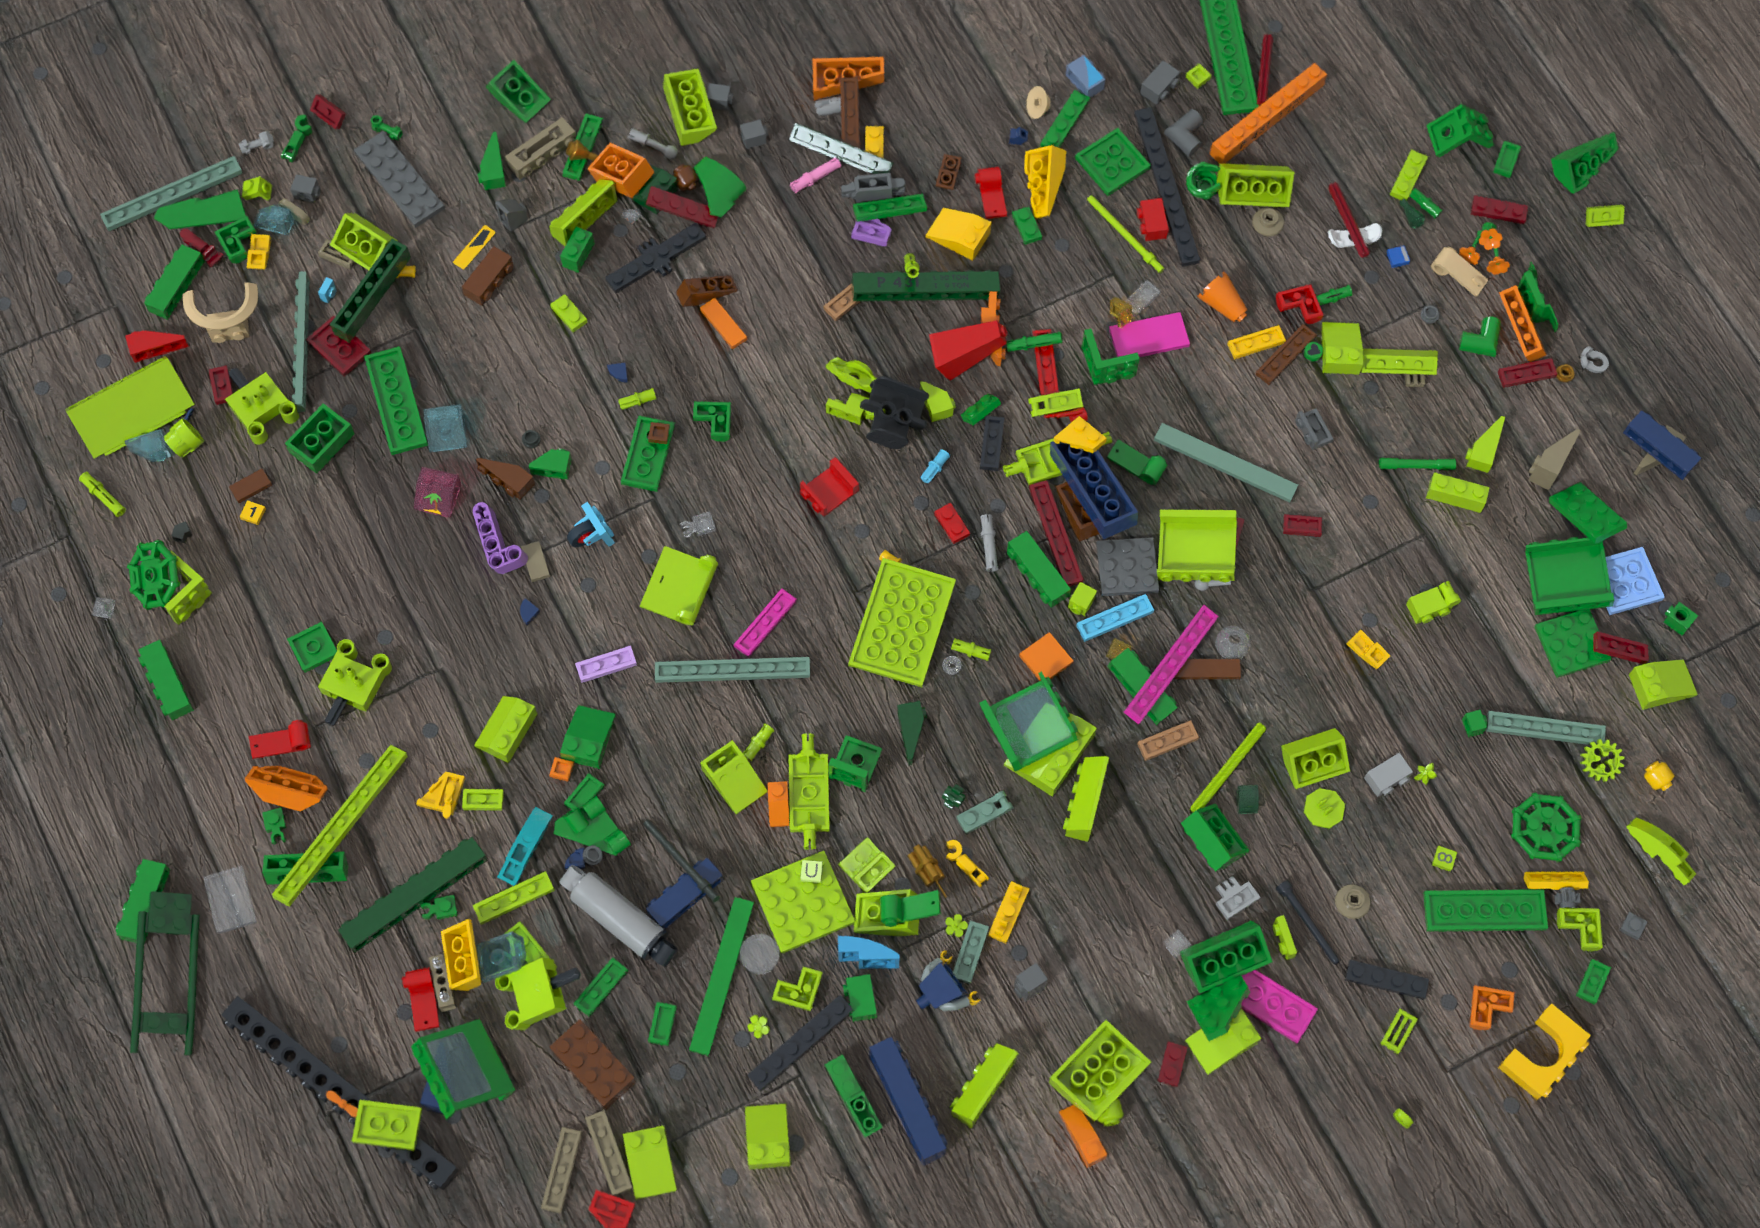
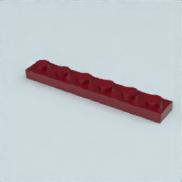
M1048 481L1029 485L1030 493L1061 577L1069 587L1078 585L1080 582L1083 583L1082 574Z

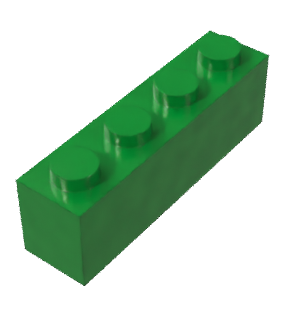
M181 245L174 252L173 259L165 266L164 273L160 279H157L153 290L145 298L144 304L149 312L166 320L169 319L183 294L205 262L201 252Z
M1027 531L1008 542V556L1017 562L1018 569L1023 575L1026 574L1031 587L1039 591L1040 598L1045 604L1048 603L1052 608L1070 596L1071 588Z
M159 639L138 649L141 655L138 659L142 667H146L148 670L145 673L150 684L154 683L155 689H153L157 700L161 699L163 703L160 708L164 716L168 715L173 721L194 711L161 640Z
M1129 648L1107 665L1133 698L1152 674L1147 666H1143L1140 663L1138 655ZM1163 692L1147 715L1157 726L1178 708L1176 701L1172 696H1168Z
M143 859L142 863L138 865L135 883H132L129 889V900L125 902L122 910V919L116 926V935L121 940L136 943L138 912H148L150 892H163L170 873V869L166 864ZM145 932V941L148 936L147 932Z

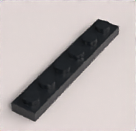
M839 995L747 1076L759 1091L762 1092L851 1015L854 1010Z

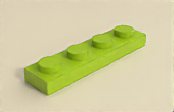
M545 871L472 906L482 925L555 890Z

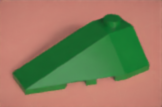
M1615 132L1553 157L1551 161L1554 176L1573 194L1586 187L1590 183L1589 179L1599 172L1600 166L1603 163H1607L1618 150Z

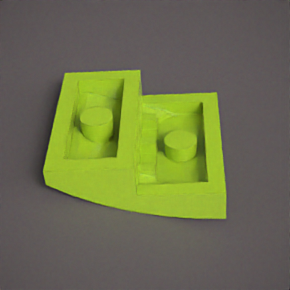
M868 837L838 863L841 869L866 893L895 867L893 862Z

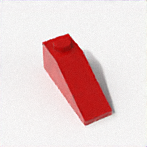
M143 330L135 331L125 336L130 355L135 363L189 347L184 335Z

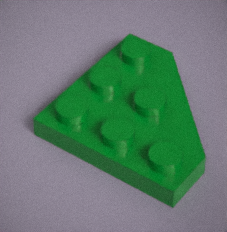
M1240 975L1186 1001L1208 1042L1228 1033L1231 1020L1237 1017L1242 1008L1241 1003L1244 998L1248 997L1250 990Z

